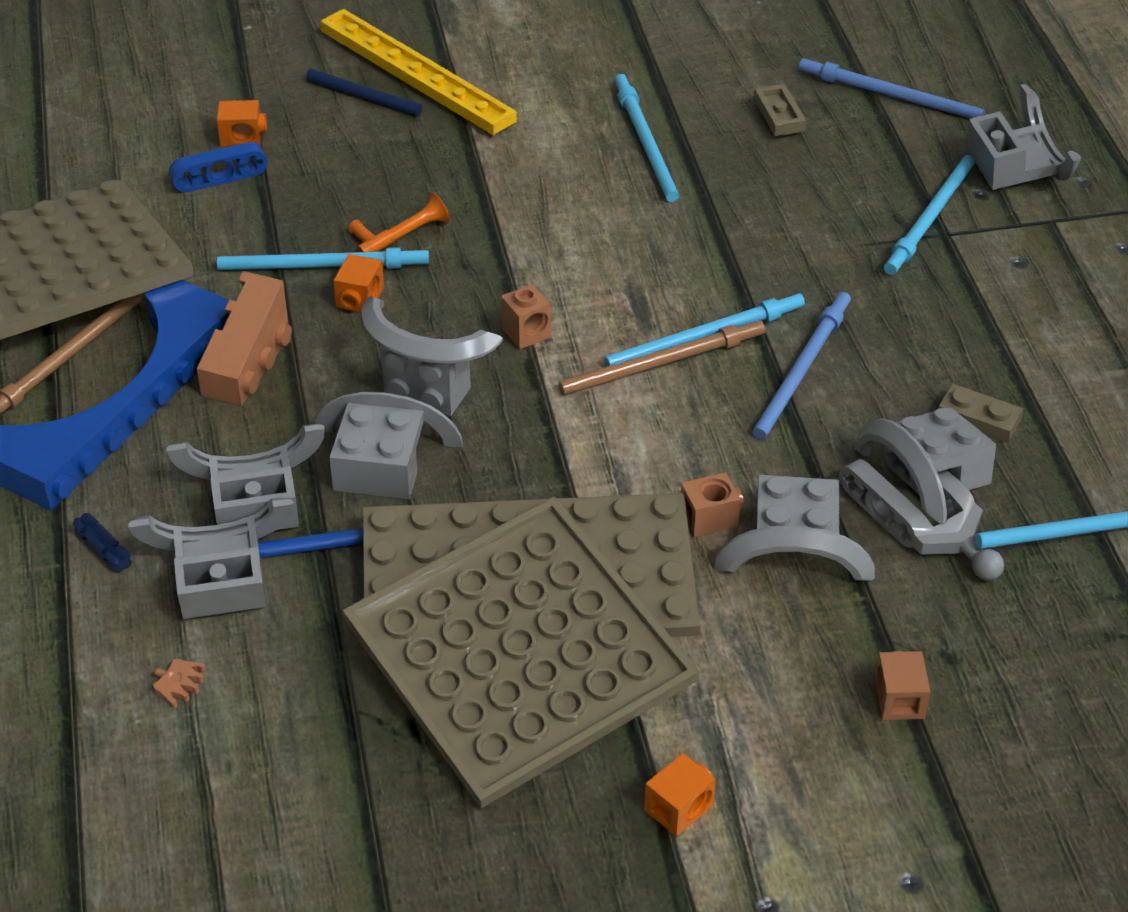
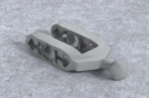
M885 446L884 457L888 466L918 493L915 481L905 464L891 449ZM858 459L841 468L839 478L847 494L905 547L915 548L920 554L963 552L972 561V569L976 576L985 581L997 579L1002 574L1005 566L1004 559L1000 553L992 549H978L975 541H973L981 521L983 509L974 502V498L968 488L948 470L937 472L945 495L947 520L945 524H938L933 527L925 515L866 461Z

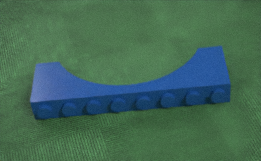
M183 280L148 291L145 294L149 320L158 335L153 353L140 373L115 395L78 414L45 423L0 425V486L49 510H52L63 498L68 497L82 480L93 473L100 463L113 451L117 450L136 429L143 426L154 412L166 404L173 394L193 378L197 373V367L215 329L223 330L230 313H227L225 308L229 299Z

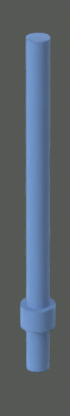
M802 58L799 64L800 71L821 76L823 81L830 83L839 81L968 119L983 116L985 109L840 69V65L831 62L822 64Z
M838 293L831 306L823 310L818 318V327L752 430L755 438L764 440L830 333L835 332L844 319L843 312L851 301L848 293Z

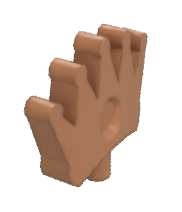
M175 658L167 671L157 668L155 676L160 677V679L153 684L155 694L165 700L173 709L178 706L176 699L188 702L190 700L188 692L199 693V686L194 682H204L203 674L198 673V671H205L204 663L183 661L182 659Z

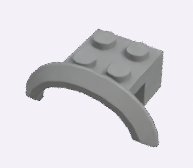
M1025 84L1020 85V98L1026 127L1013 130L1000 111L969 119L967 151L974 158L977 167L992 190L1048 176H1054L1058 180L1065 181L1073 176L1081 161L1080 155L1073 150L1067 152L1066 158L1057 150L1045 127L1039 97Z
M371 296L367 297L362 306L361 317L366 332L375 342L380 344L384 392L413 398L429 404L443 414L452 416L471 388L470 361L494 351L503 342V338L500 335L484 330H479L472 335L457 339H434L415 335L398 328L384 317L381 311L384 307V300Z
M359 392L343 395L327 403L315 419V424L324 425V433H333L335 422L343 416L330 454L333 491L410 499L417 475L416 447L424 421L439 433L444 446L463 448L460 432L455 424L442 412L429 404L401 395L385 392Z
M951 407L939 408L934 412L915 417H906L896 422L884 418L870 420L862 427L854 449L864 457L870 455L874 442L882 443L891 449L912 475L920 496L922 509L940 524L946 523L947 507L943 487L937 472L948 470L968 490L989 485L992 481L996 443Z
M322 424L303 425L299 433L286 444L266 452L246 456L226 457L209 455L194 449L188 442L169 445L166 448V452L170 461L180 470L192 476L211 480L217 525L251 516L266 506L271 498L281 497L293 500L294 505L293 513L287 522L277 530L299 527L291 468L308 459L319 448L324 439L325 428Z
M759 475L755 508V529L738 535L724 544L716 554L713 566L716 570L735 572L741 564L758 555L774 552H802L820 555L839 562L851 572L854 580L875 579V565L870 555L858 543L839 534V480Z
M271 498L266 506L251 516L212 526H173L157 521L148 515L130 521L128 528L135 538L145 544L175 551L174 567L177 595L183 619L266 607L258 539L276 531L287 522L293 513L294 504L293 500L289 498Z

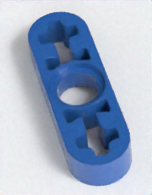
M247 142L179 158L170 165L169 176L178 191L191 192L257 176L266 169L268 160L259 144ZM254 156L252 162L247 163L249 162V157ZM223 161L227 163L226 167L220 172L214 173L210 171L211 166L216 162ZM202 167L204 174L201 173L199 168ZM189 171L188 177L183 178L184 172Z

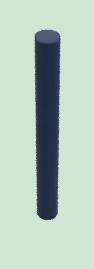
M309 69L307 72V81L417 117L422 112V105L314 69Z

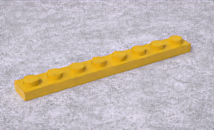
M342 9L320 21L321 32L493 136L517 122L516 110L347 10Z

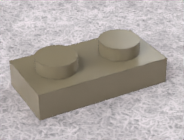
M785 84L754 88V101L774 136L806 131L807 120Z
M953 383L938 409L953 408L983 434L1005 442H1009L1021 421L1024 409Z

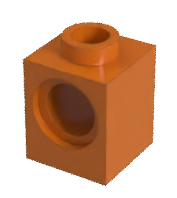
M259 100L219 101L217 126L220 147H230L247 142H255L260 145L261 133H267L266 113H260Z
M348 254L333 280L336 308L362 313V306L367 297L379 298L384 289L382 260Z
M682 753L645 783L644 810L677 837L714 806L716 778L713 777L706 766L701 763H695Z

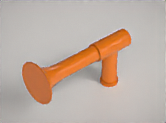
M430 192L428 194V203L421 211L388 230L386 229L374 235L363 226L361 221L354 220L350 223L348 231L363 242L357 246L358 252H379L426 223L440 221L446 225L449 224L450 218L442 200L435 193Z

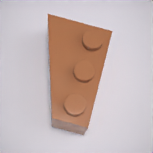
M243 271L239 278L242 290L237 300H229L225 311L230 313L223 330L215 329L197 367L201 396L241 407L249 395L256 392L260 379L266 370H270L273 367L277 354L283 346L288 345L292 334V327L288 325L283 280Z

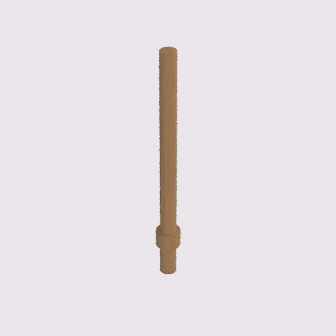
M138 294L117 301L16 383H8L0 390V414L6 409H14L24 401L26 393L140 303L141 296Z
M761 320L736 327L734 324L720 328L716 334L559 381V389L562 395H566L720 347L724 349L736 347L743 340L765 334V326Z

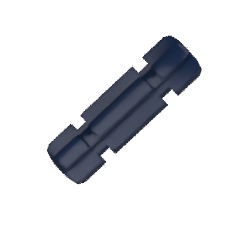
M84 513L81 517L74 519L75 533L81 539L86 540L85 543L103 561H107L106 564L114 572L119 573L124 568L130 567L132 563L130 553L122 545H118L119 542L101 524H97L98 521L92 514Z

